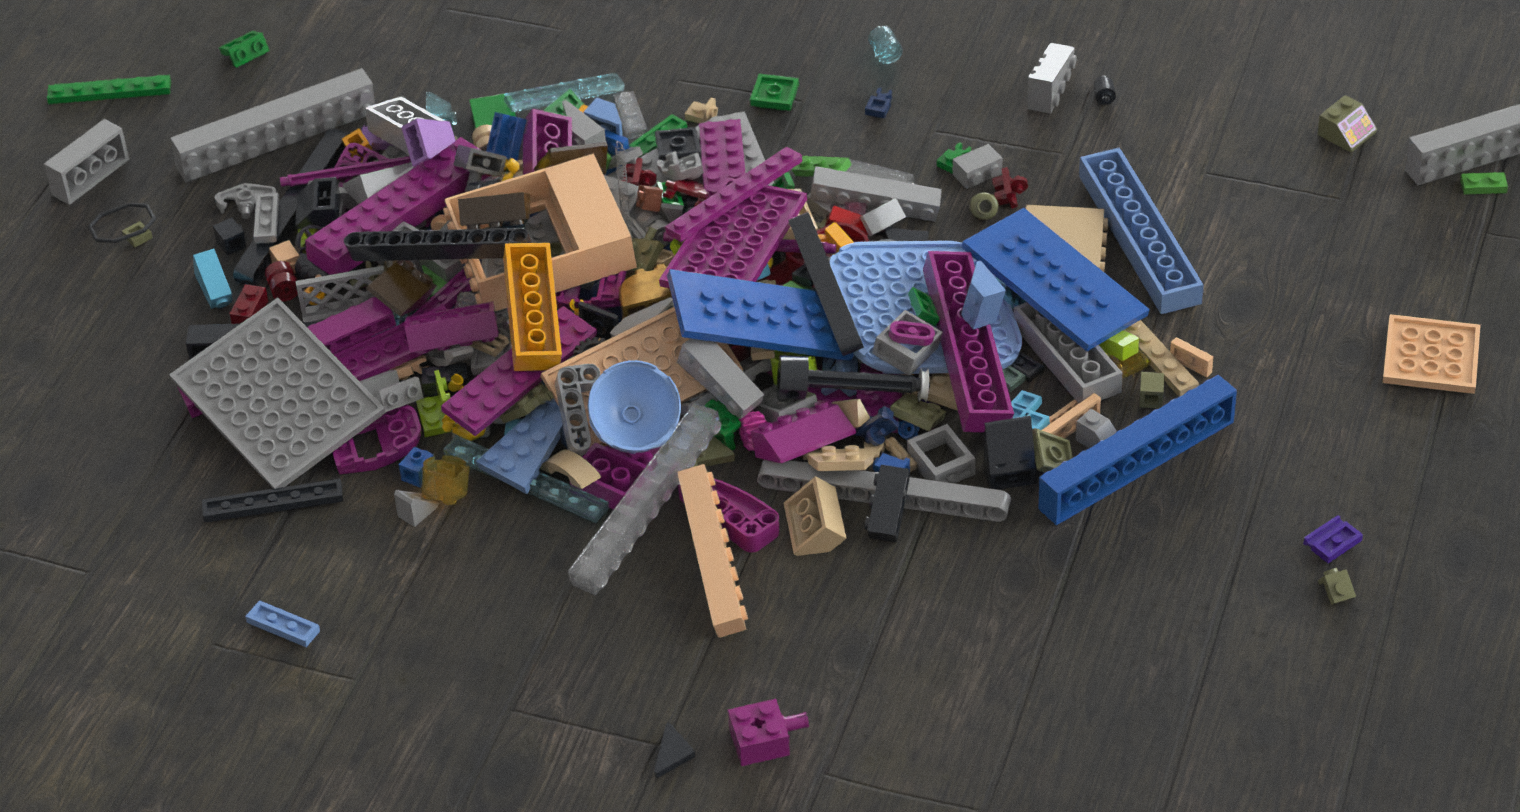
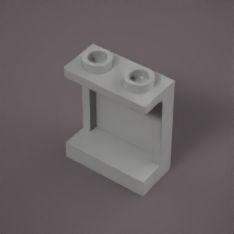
M392 369L359 381L384 406V413L423 398L419 378L413 377L399 382L397 370Z

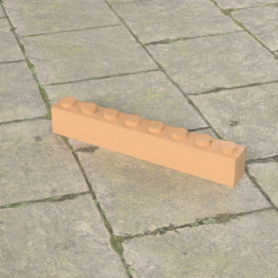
M704 464L678 471L714 629L718 638L746 630L744 620H748L745 606L740 605V600H743L740 586L736 587L735 581L739 579L735 566L731 567L730 564L731 561H734L731 548L726 547V542H729L726 528L722 529L721 523L725 521L721 509L717 510L716 505L720 504L717 491L712 489V486L716 485L712 471L707 472Z

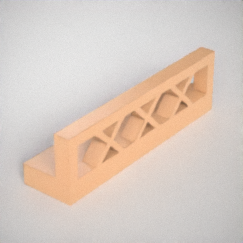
M1093 393L1081 403L1074 399L1050 416V424L1042 431L1065 439L1076 431L1077 420L1090 409L1100 414L1101 397Z

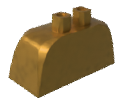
M664 263L656 265L654 270L648 272L643 268L635 270V275L627 278L619 287L622 320L667 298H672L670 288L660 287L659 279L667 268Z

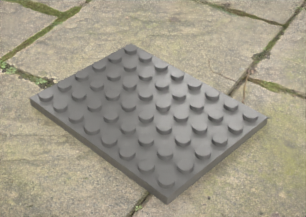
M276 298L169 374L171 380L272 489L287 486L385 414L384 406L279 298Z

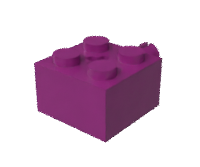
M776 699L728 710L729 730L741 766L790 755L788 732L809 728L806 712L784 717V715H781Z

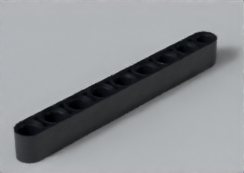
M809 212L789 219V224L842 355L846 356L864 348Z
M524 228L352 232L344 238V244L353 261L498 259L504 256L505 244L532 243L527 230Z

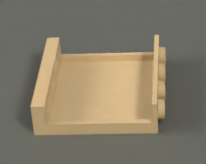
M1026 205V210L1104 272L1105 262H1101V260H1105L1106 247H1102V245H1106L1107 233L1103 231H1107L1108 218H1104V209Z

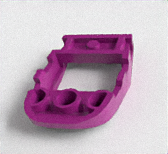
M623 270L618 274L601 278L597 297H592L591 300L584 302L606 309L621 306L619 287L624 282L627 271ZM582 285L556 292L557 308L564 306L571 311L570 301L574 299V306L578 309Z
M404 405L390 410L358 433L362 434L377 430L383 451L376 454L377 457L364 460V457L359 458L353 437L333 451L339 474L376 470L406 456L413 447H416L421 436V425L415 409L409 405Z

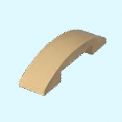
M562 450L542 463L540 467L541 470L549 474L558 471L568 476L571 484L581 489L601 478L598 471L590 463L570 450Z

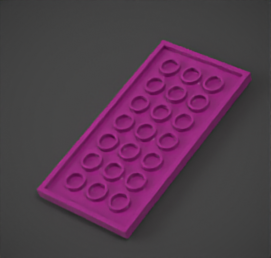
M726 178L718 191L736 179ZM766 185L688 237L660 277V287L670 288L667 279L669 269L756 282L791 227L788 220L796 217L806 203L807 193Z

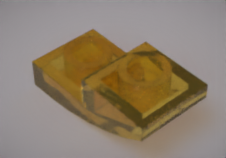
M1139 347L1138 353L1124 361L1119 360L1113 355L1109 357L1123 373L1122 378L1128 377L1151 364L1149 357Z

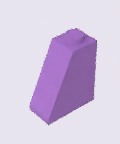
M416 118L401 127L412 166L414 167L431 159L455 142L451 124L448 121Z

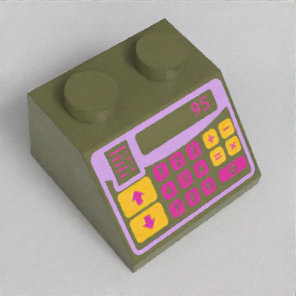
M1346 95L1319 117L1318 135L1351 153L1377 132V128L1364 106Z

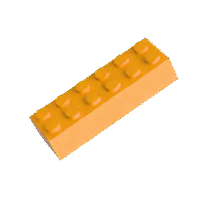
M550 243L505 244L503 264L514 371L548 370L560 364L562 357Z

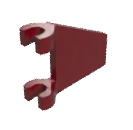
M688 178L676 180L675 182L667 180L665 183L667 189L663 193V197L672 199L676 191L698 198L694 207L709 198V193L704 189L703 183L689 180Z

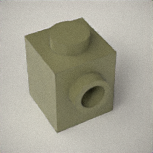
M1141 372L1139 407L1161 408L1163 405L1164 373Z

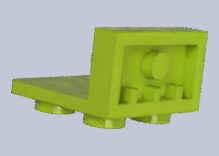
M439 370L434 371L438 396L416 401L425 437L448 433L442 428L444 424L442 419L445 414L441 412V405L451 397L450 393H445V391H448L445 377L441 378Z

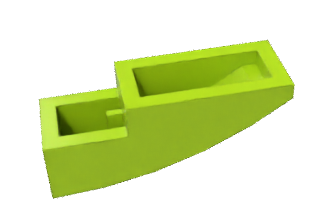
M1123 330L1102 342L1099 346L1108 357L1113 355L1119 360L1124 361L1138 353L1139 338Z

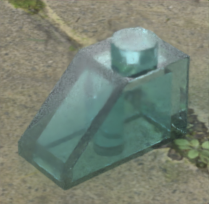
M426 92V111L444 121L450 122L453 131V124H457L456 112H452L451 104L431 92Z

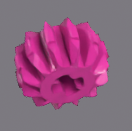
M751 411L742 419L739 418L742 425L739 428L741 441H743V446L749 451L754 450L750 431L757 429L758 425L767 422L765 416L760 411Z

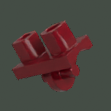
M636 158L635 164H626L627 183L637 186L655 185L657 180L656 174L649 169L642 170L643 158Z
M1005 167L1001 169V176L992 178L996 190L994 194L999 206L1010 203L1013 209L1018 207L1016 193L1022 194L1026 191L1028 181L1019 175L1013 179L1010 178L1009 169Z

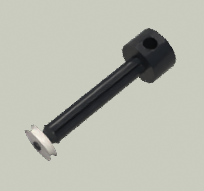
M780 355L777 370V398L806 400L808 387L910 394L916 391L918 392V401L920 402L921 399H924L927 402L930 388L929 369L924 372L920 368L918 378L912 374L908 376L809 370L808 357Z

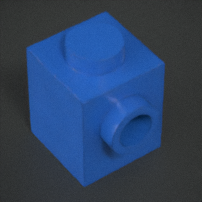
M413 447L399 464L401 480L421 488L436 471L434 455L426 450Z

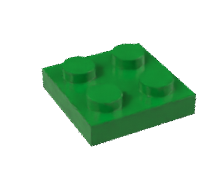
M759 74L750 98V106L790 111L799 86V78Z

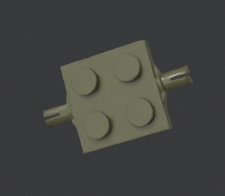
M649 227L645 237L641 239L632 238L637 268L628 270L625 280L635 275V270L643 268L646 272L652 271L664 247L660 241L653 240L657 233L655 228Z
M540 383L499 417L503 423H507L528 415L537 406L551 401L553 394L546 385Z

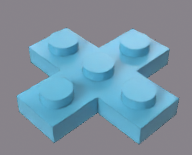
M1022 390L1011 402L1014 411L1013 418L1031 416L1032 429L1043 430L1050 424L1049 416L1035 412L1042 404L1041 396Z

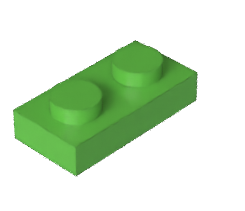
M1504 172L1461 174L1460 181L1464 194L1507 193L1508 185Z

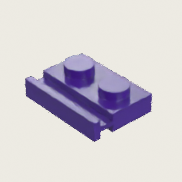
M1339 515L1304 537L1303 544L1305 546L1309 545L1311 551L1327 563H1330L1362 541L1363 534L1348 522L1340 520L1341 517Z

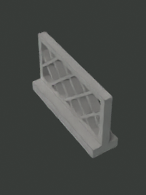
M378 266L296 281L303 322H321L329 316L341 313L351 306H356L371 297H375L368 290L364 292L359 288L363 283L371 284L373 281L368 278L372 275H381L384 272V267ZM349 279L358 280L354 286L346 283ZM333 282L337 284L332 290L324 287L327 283ZM311 286L315 288L310 294L302 291L304 287ZM341 287L349 290L344 296L337 293ZM320 291L327 294L322 300L315 297ZM354 293L361 296L359 298L349 299ZM332 297L339 300L337 302L327 303ZM310 301L318 304L314 306L305 307Z

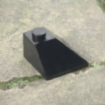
M579 302V317L597 330L595 337H598V339L604 338L605 341L612 338L610 332L619 324L618 315L606 308Z

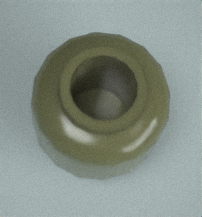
M978 193L970 200L969 210L974 218L989 220L996 215L998 202L990 193Z

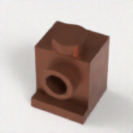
M638 185L636 207H641L643 210L660 212L663 190L659 187Z

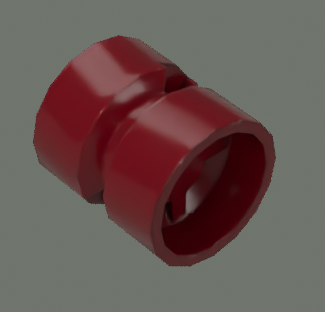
M276 261L266 268L265 276L272 296L275 299L279 298L282 302H286L298 295L297 279L290 263Z

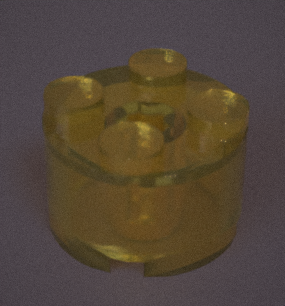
M434 456L423 462L421 485L423 498L441 500L444 504L453 505L457 503L458 499L467 495L469 465L466 466V461L454 456H442V460H435Z

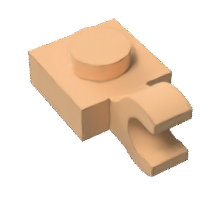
M418 356L416 359L407 361L392 369L397 370L399 380L409 378L410 375L414 374V371L422 374V368L426 367H421L420 363L426 362V356Z

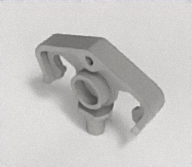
M244 183L217 193L215 201L220 212L224 213L227 203L223 201L228 199L235 200L239 212L242 213V218L249 219L256 203V194L276 193V189L272 186Z

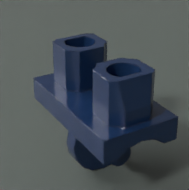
M883 406L878 410L876 416H870V419L864 424L855 428V435L863 437L867 444L871 443L874 446H879L884 443L885 436L899 428V422L893 419L894 412Z

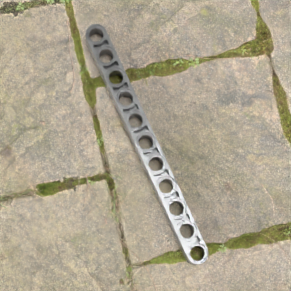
M764 459L757 478L758 483L764 488L796 493L816 476L836 487L838 499L869 503L871 494H875L876 486H874L875 472L862 470L817 471L806 462L792 460L777 463ZM910 477L904 508L1001 522L1007 517L1011 497L1002 490Z

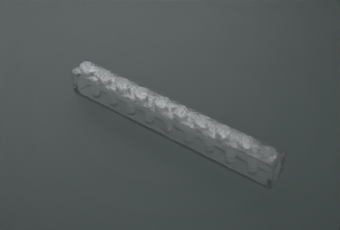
M695 402L676 426L671 438L661 446L568 570L572 586L597 595L599 590L606 585L608 578L619 568L622 559L632 550L636 540L644 534L648 524L658 515L659 509L670 499L673 490L680 484L677 472L692 468L702 451L707 449L713 436L720 431L721 422L718 411Z

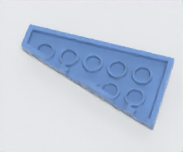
M554 398L545 404L537 406L476 461L478 468L528 494L532 480L538 477L539 468L542 463L548 460L561 437L560 433L563 429L560 408Z

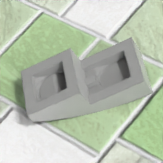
M894 198L862 215L860 219L869 236L906 216L897 198Z

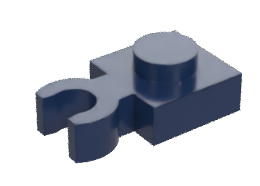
M879 87L876 91V96L870 97L865 107V115L885 119L891 107L892 90L889 89L888 93L882 94V88Z

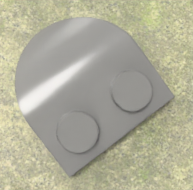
M675 151L667 154L664 162L663 160L657 161L659 171L672 180L687 178L692 180L704 173L698 153L678 159Z

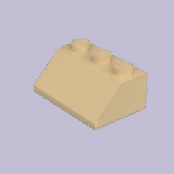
M815 476L784 502L794 555L801 556L831 552L846 539L836 487Z

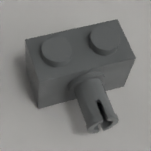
M458 145L453 166L468 169L470 172L465 191H467L468 184L481 181L482 175L485 173L502 177L507 156Z

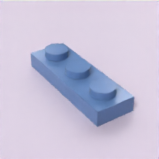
M260 600L246 615L247 623L304 647H307L320 632L318 624Z

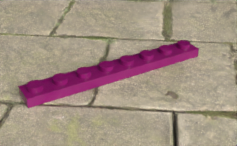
M785 147L665 226V233L680 242L684 241L802 162V154Z

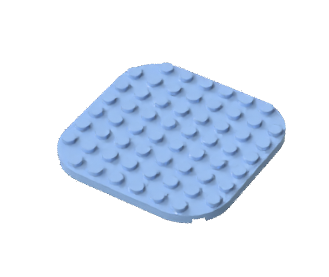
M855 242L842 246L835 255H832L829 263L864 348L853 352L859 360L884 374H905L872 354L876 337L904 310L916 315L907 293L914 287L928 294L923 274L928 251L966 252L961 248V242ZM973 258L974 265L976 266L977 260ZM1003 299L996 322L990 325L1002 369H1005L1017 359L1022 346V336L1017 321L1014 318L1011 305ZM941 341L938 349L912 374H919L920 368L924 372L929 369V374L948 373ZM899 343L914 353H917L924 347Z

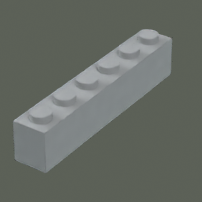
M815 166L810 199L873 210L897 198L906 217L936 222L940 208L941 189Z

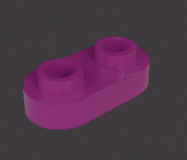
M894 321L890 325L888 335L891 340L897 343L928 346L933 342L935 330L930 325L924 323Z

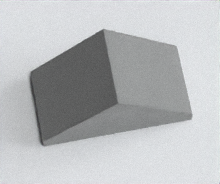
M396 490L394 493L398 517L414 527L439 505V503L423 493Z

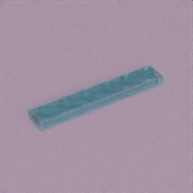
M615 72L505 93L504 101L513 113L549 106L569 89L579 99L624 91L625 84Z

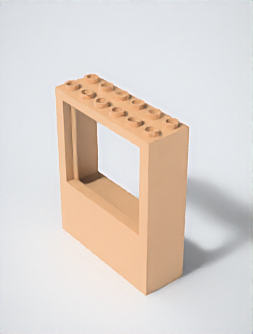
M594 154L445 199L447 208H443L446 220H450L447 228L448 230L467 229V226H461L458 199L520 192L530 194V214L546 209L564 251L563 255L552 258L555 293L608 277L609 275L618 274L623 270L627 271L637 268L631 235ZM489 224L480 225V229L489 227ZM460 259L461 264H465L463 268L467 279L471 278L469 283L472 292H477V294H474L477 304L494 301L495 311L508 308L504 273L486 278L479 259Z

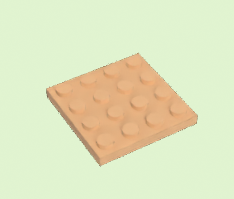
M1390 314L1382 383L1475 394L1480 325Z

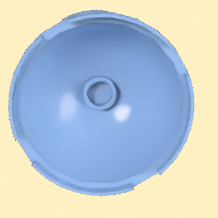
M630 360L612 365L599 376L589 393L588 413L591 428L603 443L621 452L642 453L662 446L671 438L679 422L681 400L675 383L670 376H667L657 366L648 362Z

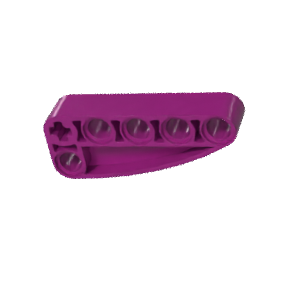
M678 477L679 499L684 503L683 494ZM714 478L716 485H713L712 489L717 491L720 504L716 505L717 510L721 509L725 521L721 523L722 529L726 528L730 540L744 551L752 553L759 551L779 536V514L774 509L751 494Z

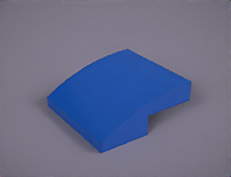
M495 112L486 151L507 156V159L513 158L517 161L526 119Z

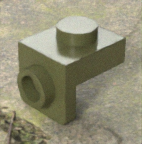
M1337 568L1325 571L1324 576L1318 580L1319 585L1324 584L1331 605L1356 597L1347 569L1339 572Z

